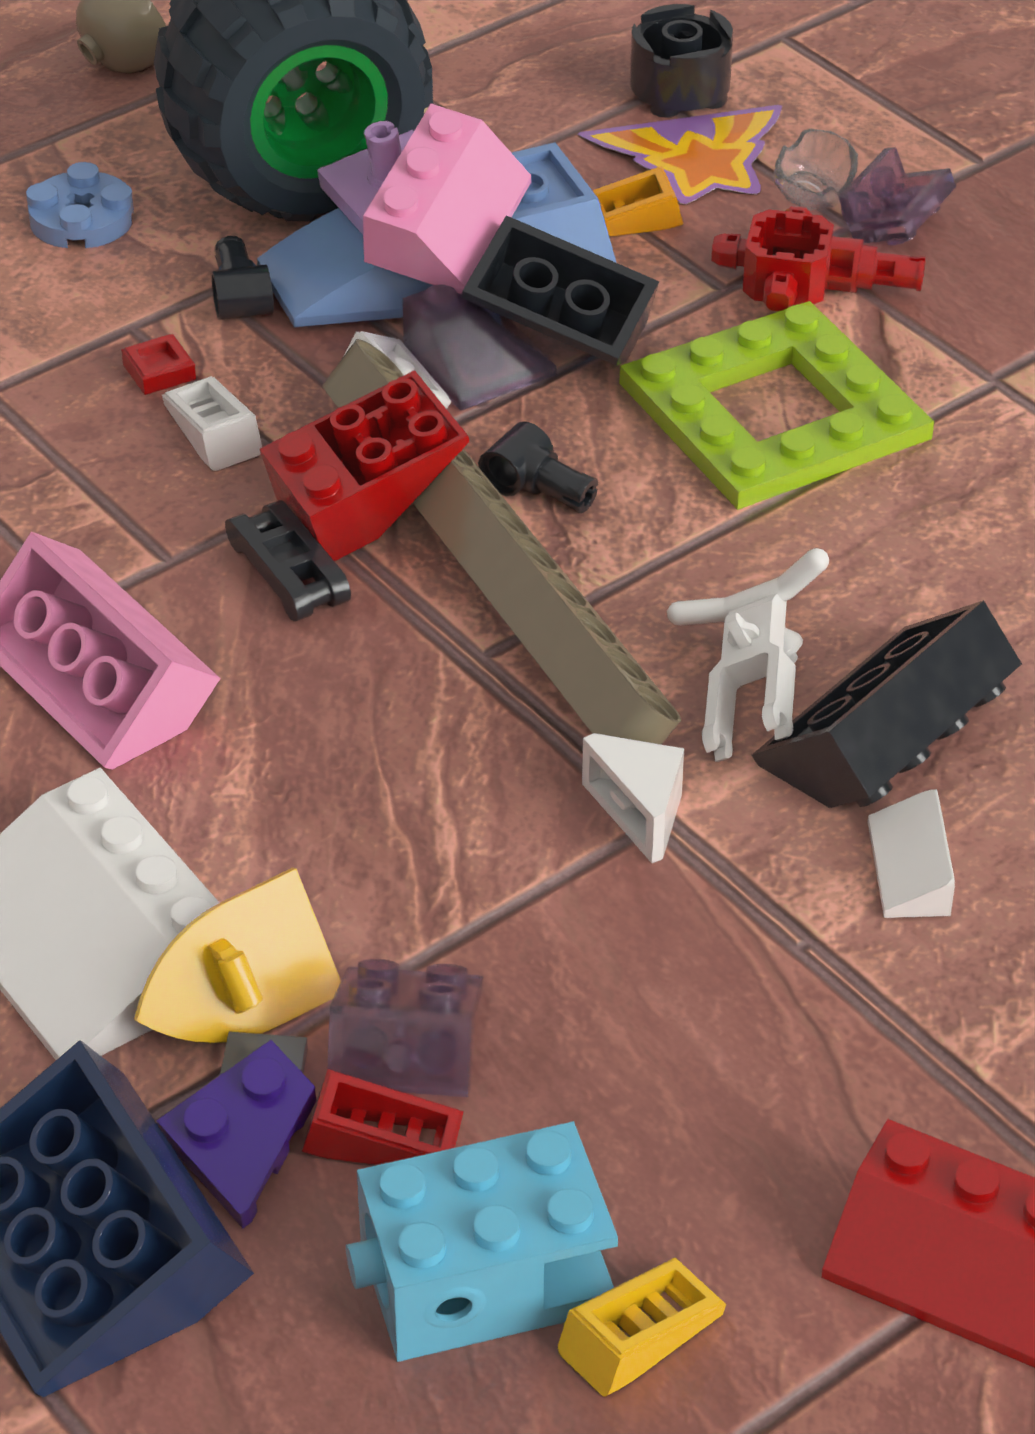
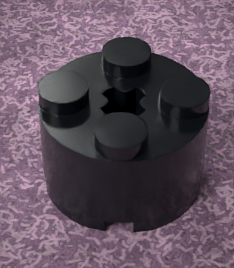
M670 4L646 11L641 15V23L637 27L635 24L631 29L630 86L633 93L640 100L650 105L652 114L658 117L669 118L676 116L680 111H692L703 108L717 109L726 104L731 82L733 28L730 22L720 13L710 10V16L706 17L694 14L695 5Z

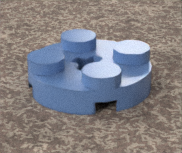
M90 162L72 164L67 169V173L59 174L41 183L33 184L26 191L31 231L43 242L56 247L68 248L67 239H84L85 248L102 246L122 237L132 225L131 214L134 213L131 187L113 175L99 172L97 165Z

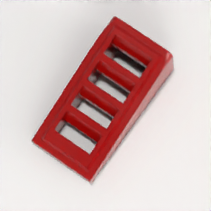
M327 1069L302 1152L327 1159L381 1165L452 1149L456 1146L464 1111ZM364 1120L378 1122L377 1127L364 1124ZM393 1124L407 1126L405 1135L402 1136L391 1132ZM422 1128L436 1130L432 1145L419 1141Z

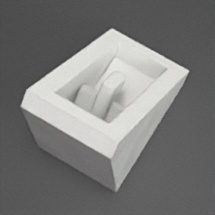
M596 733L584 737L582 785L651 863L663 859L682 796L684 748Z

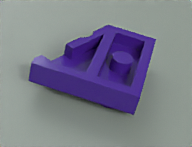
M269 1040L160 1117L156 1122L179 1158L242 1228H245L252 1223L258 1211L256 1202L272 1173L278 1174L289 1154V1142L292 1135L297 1130L302 1129L317 1101L315 1086L272 1040Z

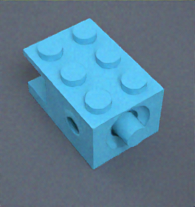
M574 1121L357 1170L361 1241L346 1245L348 1268L355 1289L374 1285L397 1362L564 1323L570 1309L614 1288L600 1250L617 1247L618 1235Z

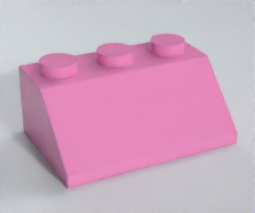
M430 104L363 215L364 262L462 295L464 287L505 216H513L530 186V173L481 119Z

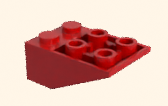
M414 370L260 448V452L276 499L283 500L330 557L337 561L379 539L463 450L470 440L467 433Z

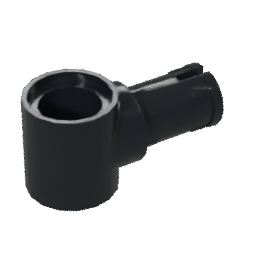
M237 236L221 238L215 245L218 270L211 272L213 298L218 320L274 313L273 292L267 264L256 265L250 260L245 243L241 238Z
M527 421L518 422L485 451L478 461L480 470L503 496H514L521 489H525L534 495L542 492L566 504L575 511L584 513L592 505L597 495L598 479L583 472L581 473L558 461V455L554 452L553 445L547 434L537 425Z

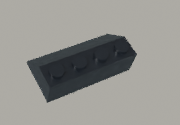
M984 600L905 626L792 720L793 732L790 737L778 741L775 740L774 735L756 750L752 757L758 766L828 808L855 801L859 807L868 806L883 798L892 790L893 786L889 780L897 773L909 771L928 759L931 755L928 746L936 739L946 738L963 728L969 722L966 713L972 707L984 705L1003 693L1006 689L1003 680L1022 663Z

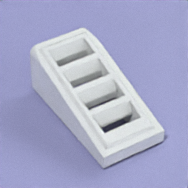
M211 376L167 391L162 395L164 405L200 458L213 471L227 468L261 454L260 448H262L256 416L214 377Z

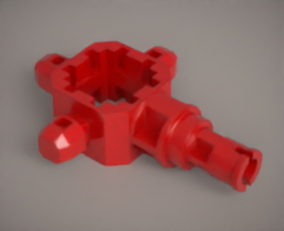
M792 205L785 211L768 209L753 215L747 239L741 238V234L723 233L715 236L712 244L711 262L719 267L737 270V266L744 267L743 292L754 301L764 302L770 311H781L811 301L813 304L819 303L824 299L825 290L857 293L858 288L872 290L873 284L921 291L926 256L915 257L877 252V246L863 245V239L833 236L834 224L824 216L811 214L806 207Z

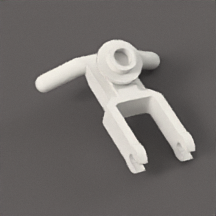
M814 548L809 550L781 576L728 597L677 601L669 606L667 617L674 625L724 622L721 660L709 673L705 724L702 730L704 748L707 753L714 751L715 762L728 759L733 753L732 736L737 689L742 685L766 677L765 701L762 709V719L766 730L774 729L775 740L778 741L792 735L796 665L794 663L798 659L796 652L802 646L803 639L800 634L785 627L787 600L792 599L827 568L829 557L823 549Z

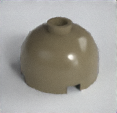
M80 0L76 9V26L81 38L77 40V45L83 56L93 65H97L100 62L111 71L125 74L142 72L154 65L159 28L165 27L166 24L151 0Z

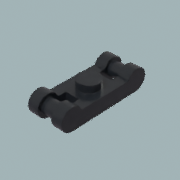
M283 500L264 505L262 513L248 517L246 514H240L225 521L227 537L233 549L237 553L243 552L280 597L283 607L292 621L296 622L311 616L314 608L327 603L330 607H335L351 599V589L343 571ZM312 577L315 580V582H312L307 585H304L302 583V581L310 579Z

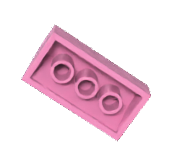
M31 532L0 580V666L105 768L113 770L186 731L220 680L219 676L77 548Z

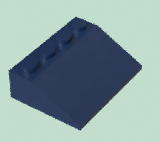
M81 1040L0 1108V1333L32 1389L39 1396L45 1397L197 1323L254 1274L125 1074Z

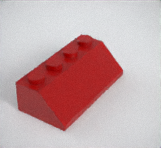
M887 1119L857 1171L824 1262L821 1278L1035 1368V1177Z

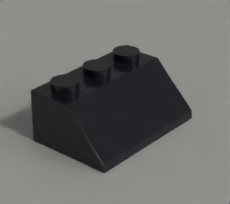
M506 215L464 287L461 298L617 366L627 362L645 328L660 281Z

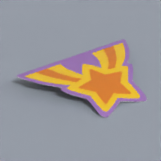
M773 105L579 132L577 135L602 147L635 156L636 158L633 160L647 169L651 170L663 166L677 201L680 204L686 205L716 188L747 194L760 193L761 186L751 164L761 153L765 141L759 139L776 123L782 106Z

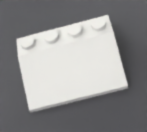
M101 768L42 794L0 833V991L55 1060L79 1040L102 1056L151 1031L152 1029L134 1020L139 998L148 976L161 954L183 928L200 914L219 903Z

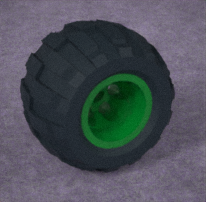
M171 0L169 3L171 6L169 9L171 16L169 25L159 28L154 67L160 87L156 88V94L167 133L193 172L206 180L215 192L229 201L261 215L268 212L274 217L284 218L286 221H312L316 214L331 212L339 208L320 187L317 169L367 149L364 130L373 123L379 121L391 122L395 128L397 127L399 135L410 130L415 131L425 114L424 109L433 103L432 65L427 49L423 46L426 41L421 25L407 0ZM326 61L325 68L316 71L318 66ZM269 96H272L271 100L266 104Z

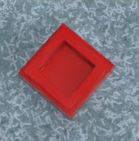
M173 334L121 349L123 366L144 395L196 380L195 363Z

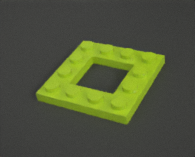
M811 301L793 305L776 313L747 321L735 327L620 365L619 384L737 510L931 440L933 436L934 420ZM792 364L839 412L757 442L710 392Z

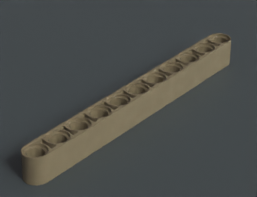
M356 339L323 383V388L339 408L404 375L383 352L364 340ZM463 449L413 502L415 507L592 734L596 733L662 745L681 722V717L676 709Z

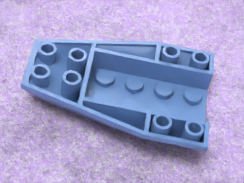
M556 142L512 152L514 157L531 175V184L512 218L616 262L599 199ZM339 208L292 233L257 258V265L267 264L272 292L294 327L487 310L462 299L461 294L364 262L363 235Z

